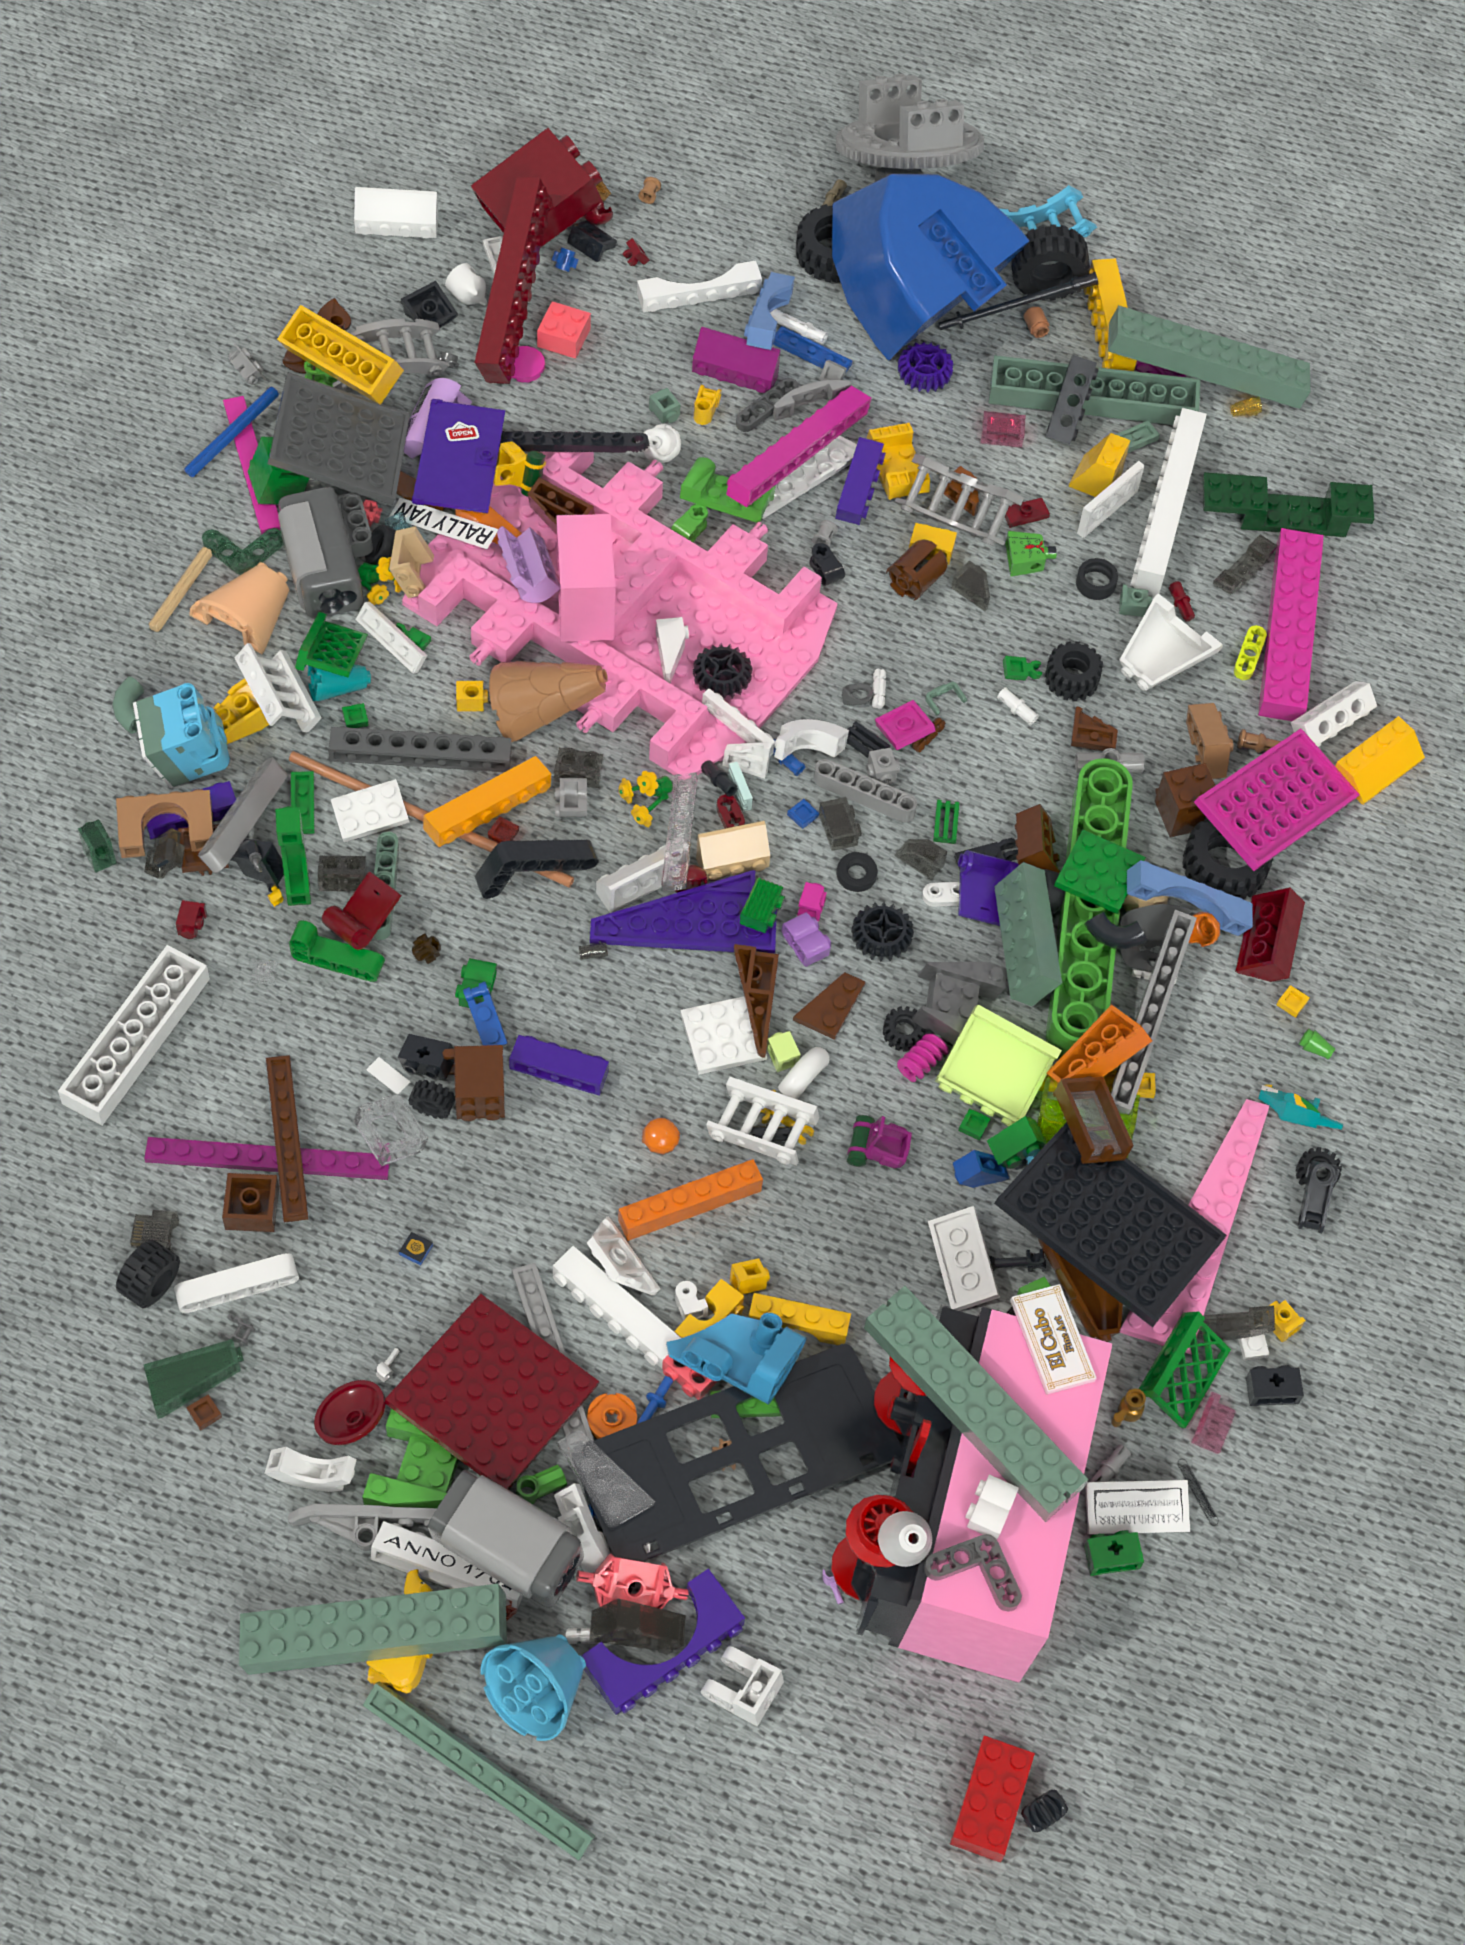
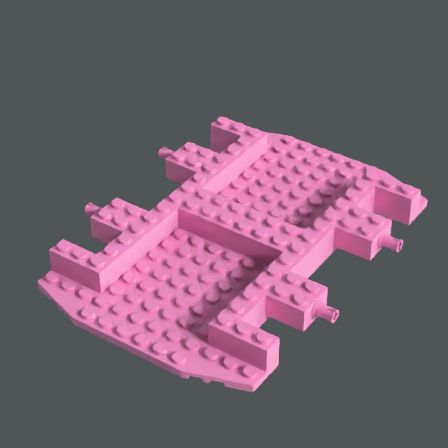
M541 452L546 456V466L542 474L543 480L594 506L595 514H611L615 573L614 640L561 642L558 592L549 599L539 603H530L522 600L518 589L510 580L511 574L506 568L507 562L502 556L503 550L494 542H491L488 549H484L438 534L428 545L434 554L433 562L421 564L419 577L426 588L417 597L408 598L405 594L402 599V605L435 626H438L463 599L485 611L486 613L471 627V644L476 646L477 649L470 654L469 658L473 663L478 660L477 666H480L489 655L500 662H510L530 640L565 662L601 666L608 675L606 692L577 708L578 711L584 714L576 723L579 730L585 727L583 732L587 733L597 722L611 732H614L638 706L665 723L650 740L649 760L682 781L687 782L702 773L701 766L705 761L711 760L713 763L723 761L727 744L747 743L707 711L708 707L702 704L705 690L700 691L699 685L695 684L693 677V664L695 659H697L698 653H703L704 648L710 650L712 644L715 647H719L721 643L723 647L731 644L732 649L739 647L740 653H746V658H750L753 668L752 680L748 684L747 690H743L741 695L735 693L733 699L727 695L724 701L730 706L736 707L745 718L752 720L760 729L818 662L838 603L820 593L822 577L806 567H803L780 594L752 578L767 561L768 545L760 539L768 532V528L765 524L761 526L762 522H757L749 533L732 524L710 550L706 551L648 516L647 514L662 499L663 482L655 477L663 470V465L660 462L657 463V460H653L645 470L627 462L605 487L601 488L581 476L594 462V452ZM493 483L490 507L521 533L530 527L544 539L557 575V535L530 507L528 497L521 493V487L514 485L495 486ZM682 617L684 626H688L689 639H685L684 651L672 681L668 683L663 678L656 638V620Z

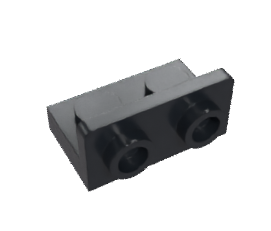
M586 220L572 225L567 243L595 262H599L603 251L615 248L617 240Z

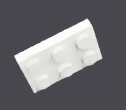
M396 779L331 799L343 842L409 823Z

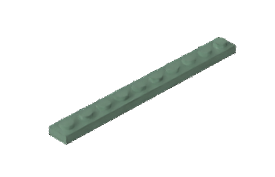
M380 1681L374 1685L363 1704L365 1708L578 1861L582 1859L596 1835Z

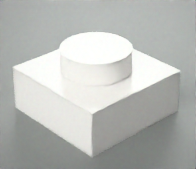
M1264 1332L1239 1335L1238 1340L1244 1361L1268 1358L1269 1351Z

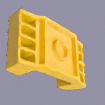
M910 423L869 429L867 439L884 443L882 452L886 453L883 465H878L877 470H880L879 479L889 500L908 496L919 472V469H917L919 465L912 462L916 453L912 445L914 432ZM928 473L918 494L929 493L930 477Z

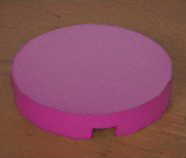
M519 346V356L515 359V374L513 378L517 379L518 382L537 380L545 370L544 356L533 347Z

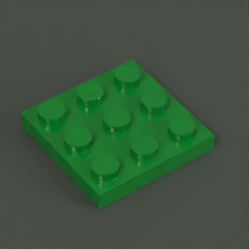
M1082 830L1054 886L1118 914L1128 896L1127 870L1139 861H1145L1146 857Z

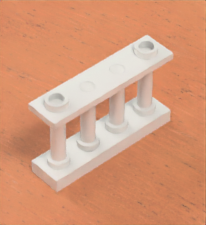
M247 643L235 656V660L270 726H273L281 716L295 718L301 730L309 732L320 721L321 716L287 651L279 650L272 659L258 657L252 645ZM263 667L269 668L272 674H267ZM272 684L278 685L281 691H276ZM281 701H286L290 708L284 707Z
M729 1077L726 1087L731 1099L718 1124L711 1121L707 1122L709 1135L716 1141L723 1142L724 1140L776 1158L782 1164L788 1165L790 1163L797 1166L799 1162L797 1152L793 1149L805 1124H817L820 1118L818 1107ZM746 1101L752 1103L751 1110L741 1130L737 1131L729 1128V1122L739 1102ZM767 1108L775 1113L763 1138L760 1139L749 1135L761 1109ZM787 1115L795 1118L796 1122L785 1145L781 1146L772 1143L771 1141L782 1118Z

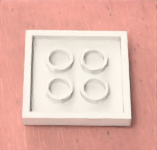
M744 996L680 1010L698 1075L767 1060V1054L765 1058L757 1054Z

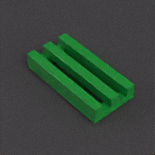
M937 800L933 842L956 844L960 802L950 804L951 801L942 803V800ZM941 808H944L943 837H938ZM950 809L954 810L952 837L947 838Z

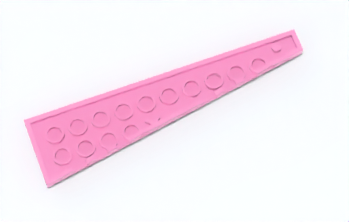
M1246 1099L1188 1205L1227 1235L1226 1238L1153 1328L1130 1310L1120 1329V1333L1164 1346L1183 1312L1199 1311L1204 1316L1269 1111V1105ZM1187 1348L1185 1353L1191 1354V1348Z

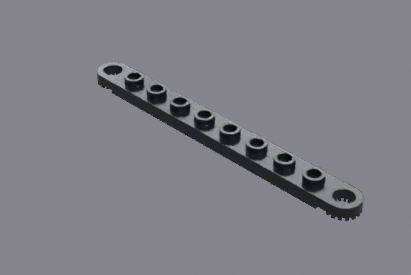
M502 431L500 444L514 442L523 451L626 453L627 451H632L634 453L636 451L638 453V451H645L650 446L648 436L645 433H610L599 431Z

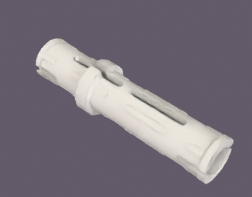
M777 309L770 313L777 321V324L795 331L805 338L812 339L821 345L827 340L828 333L814 327L810 322L805 323Z

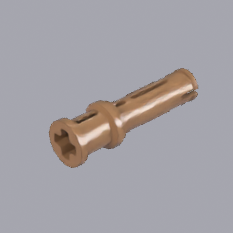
M1241 729L1237 748H1249L1255 750L1256 753L1268 751L1281 741L1266 738V735L1262 733L1257 735Z

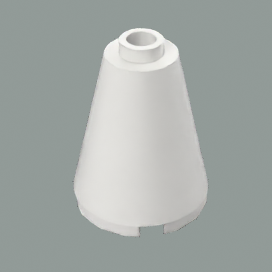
M902 1511L886 1518L880 1526L878 1543L882 1554L887 1560L895 1565L908 1567L920 1563L928 1555L932 1546V1533L928 1523L921 1516L913 1512ZM910 1534L913 1537L912 1543H910L908 1540V1536Z

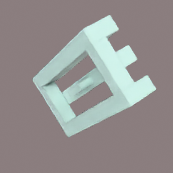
M738 762L730 763L728 777L737 785L738 790L735 794L742 811L751 810L753 797Z

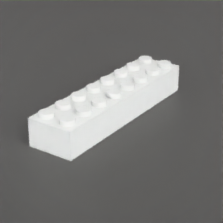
M167 945L60 1087L58 1093L61 1103L103 1126L210 980L207 965Z

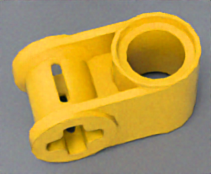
M700 385L694 404L693 418L697 424L706 425L711 422L715 410L720 403L721 389L716 391L705 388V385Z

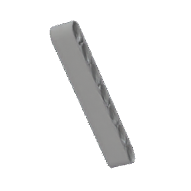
M273 757L268 758L258 767L199 852L198 856L213 873L221 871L229 863L240 844L244 841L287 778V772Z

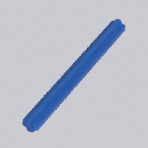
M272 386L269 387L184 468L186 474L194 477L279 396L278 391Z

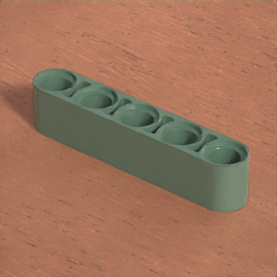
M388 831L381 833L377 840L374 875L396 890L399 844L397 835ZM394 908L383 922L384 926L380 927L374 935L375 939L384 940L390 936Z

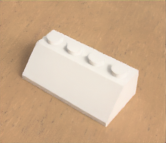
M355 187V233L437 238V192Z
M677 842L664 845L656 852L644 855L638 861L630 865H624L610 875L602 876L596 881V893L607 910L612 913L673 882V871L677 870L675 868L689 865L690 849L682 844L677 845Z

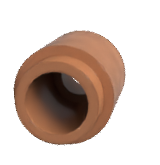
M1028 308L1023 318L1030 333L1036 338L1044 337L1049 332V322L1042 308Z

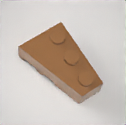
M1214 703L1188 705L1186 723L1191 744L1196 745L1199 755H1195L1196 763H1206L1213 779L1226 778L1230 752L1233 751V740L1228 737L1227 726L1223 725L1221 712L1217 711Z

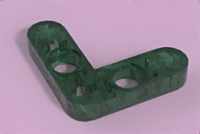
M276 528L267 530L243 550L217 530H207L202 535L203 546L210 549L216 558L239 575L257 566L260 562L263 563L283 546L281 530ZM226 549H230L233 551V553L228 556L222 554V552ZM256 549L264 550V553L261 555H255L252 552Z

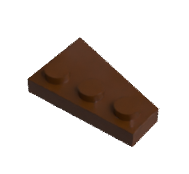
M844 972L794 1015L793 1021L835 1040L861 994L865 981Z

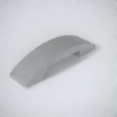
M823 380L800 386L785 394L775 403L773 419L777 421L793 416L795 407L828 397L829 400H833L841 391L848 389L851 386V382L846 380Z

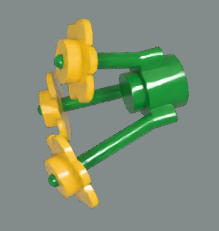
M391 557L380 558L379 565H370L364 562L358 569L362 586L370 591L367 594L368 602H371L373 605L382 604L389 596L386 585L380 586L376 584L373 587L370 585L377 583L379 579L383 582L393 580L395 592L400 593L402 590L389 570Z
M645 770L642 771L641 776H638V785L631 786L629 780L622 778L619 794L628 804L632 803L633 791L640 790L643 794L646 793L647 796L659 797L647 808L643 805L635 804L633 806L634 809L631 810V814L638 824L650 827L653 818L649 812L662 801L669 798L668 793L672 791L673 785L669 777L662 776L657 778L654 772Z

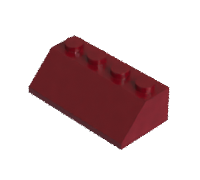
M1291 887L1252 896L1253 927L1244 932L1236 973L1269 982L1290 977L1305 901Z

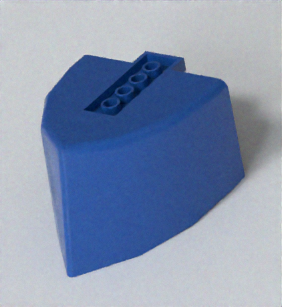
M890 174L833 203L832 258L847 303L876 347L888 361L900 349L963 300L975 312L998 294L1007 285L999 276V273L1030 241L1018 225L981 192L937 174Z

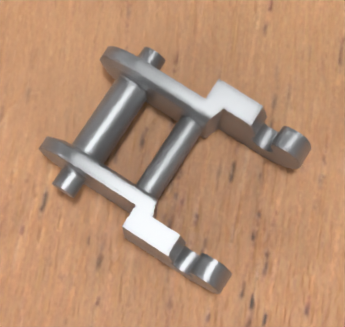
M228 1314L227 1318L237 1323L238 1327L234 1334H225L224 1336L222 1332H218L217 1336L229 1343L235 1341L240 1346H248L249 1343L246 1340L251 1332L255 1333V1328H253L252 1324L243 1323L242 1318L238 1316L234 1318L233 1315ZM241 1328L246 1330L242 1338L237 1336Z

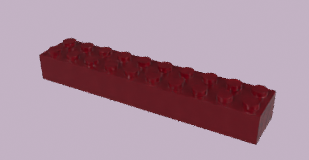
M516 178L474 362L488 383L510 384L511 377L515 374L514 363L515 359L519 356V341L523 338V323L528 316L527 305L532 298V283H535L536 265H539L540 247L544 244L543 234L548 226V212L552 208V198L549 196L541 178Z

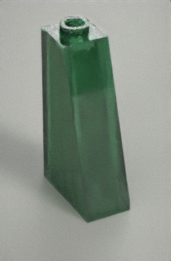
M233 1339L143 1364L157 1418L165 1417L240 1372L239 1362L244 1361L240 1346L235 1348Z

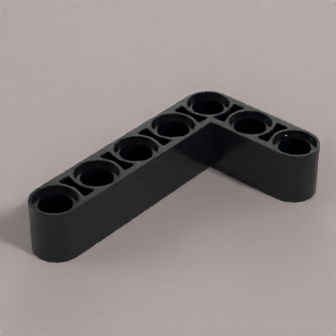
M590 840L503 841L493 848L476 873L475 880L482 897L490 899L502 892L515 872L587 870L594 868L599 863V860Z

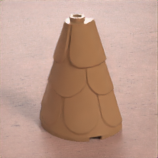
M515 661L501 662L495 665L490 674L489 694L492 710H497L496 715L499 717V720L496 723L502 736L511 738L512 742L518 741L540 727L548 725L567 712L576 710L606 692L608 675L606 670L602 669L599 665L571 662L558 664Z

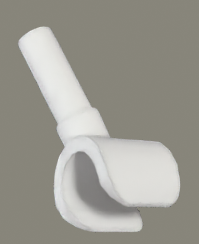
M397 1348L392 1351L385 1362H381L377 1366L376 1376L382 1382H386L393 1374V1370L389 1367L400 1352Z

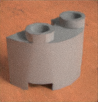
M560 778V787H555V801H560V804H555V817L587 816V778Z

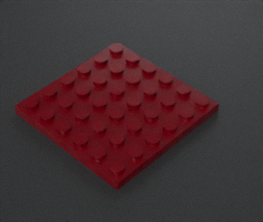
M480 1293L385 1398L384 1403L477 1474L483 1475L509 1490L595 1390L599 1381Z

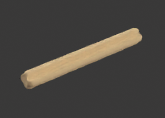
M206 547L200 549L149 622L151 630L159 632L212 557L210 549Z

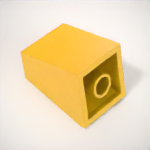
M1113 433L1107 435L1083 456L1068 487L1094 497L1098 496L1121 476L1130 440Z

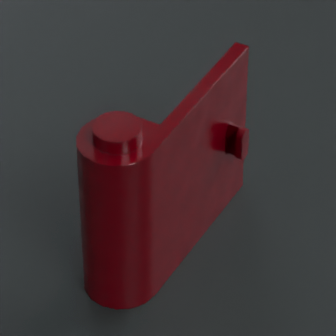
M369 871L343 909L334 905L324 911L322 923L354 949H363L370 943L402 895Z

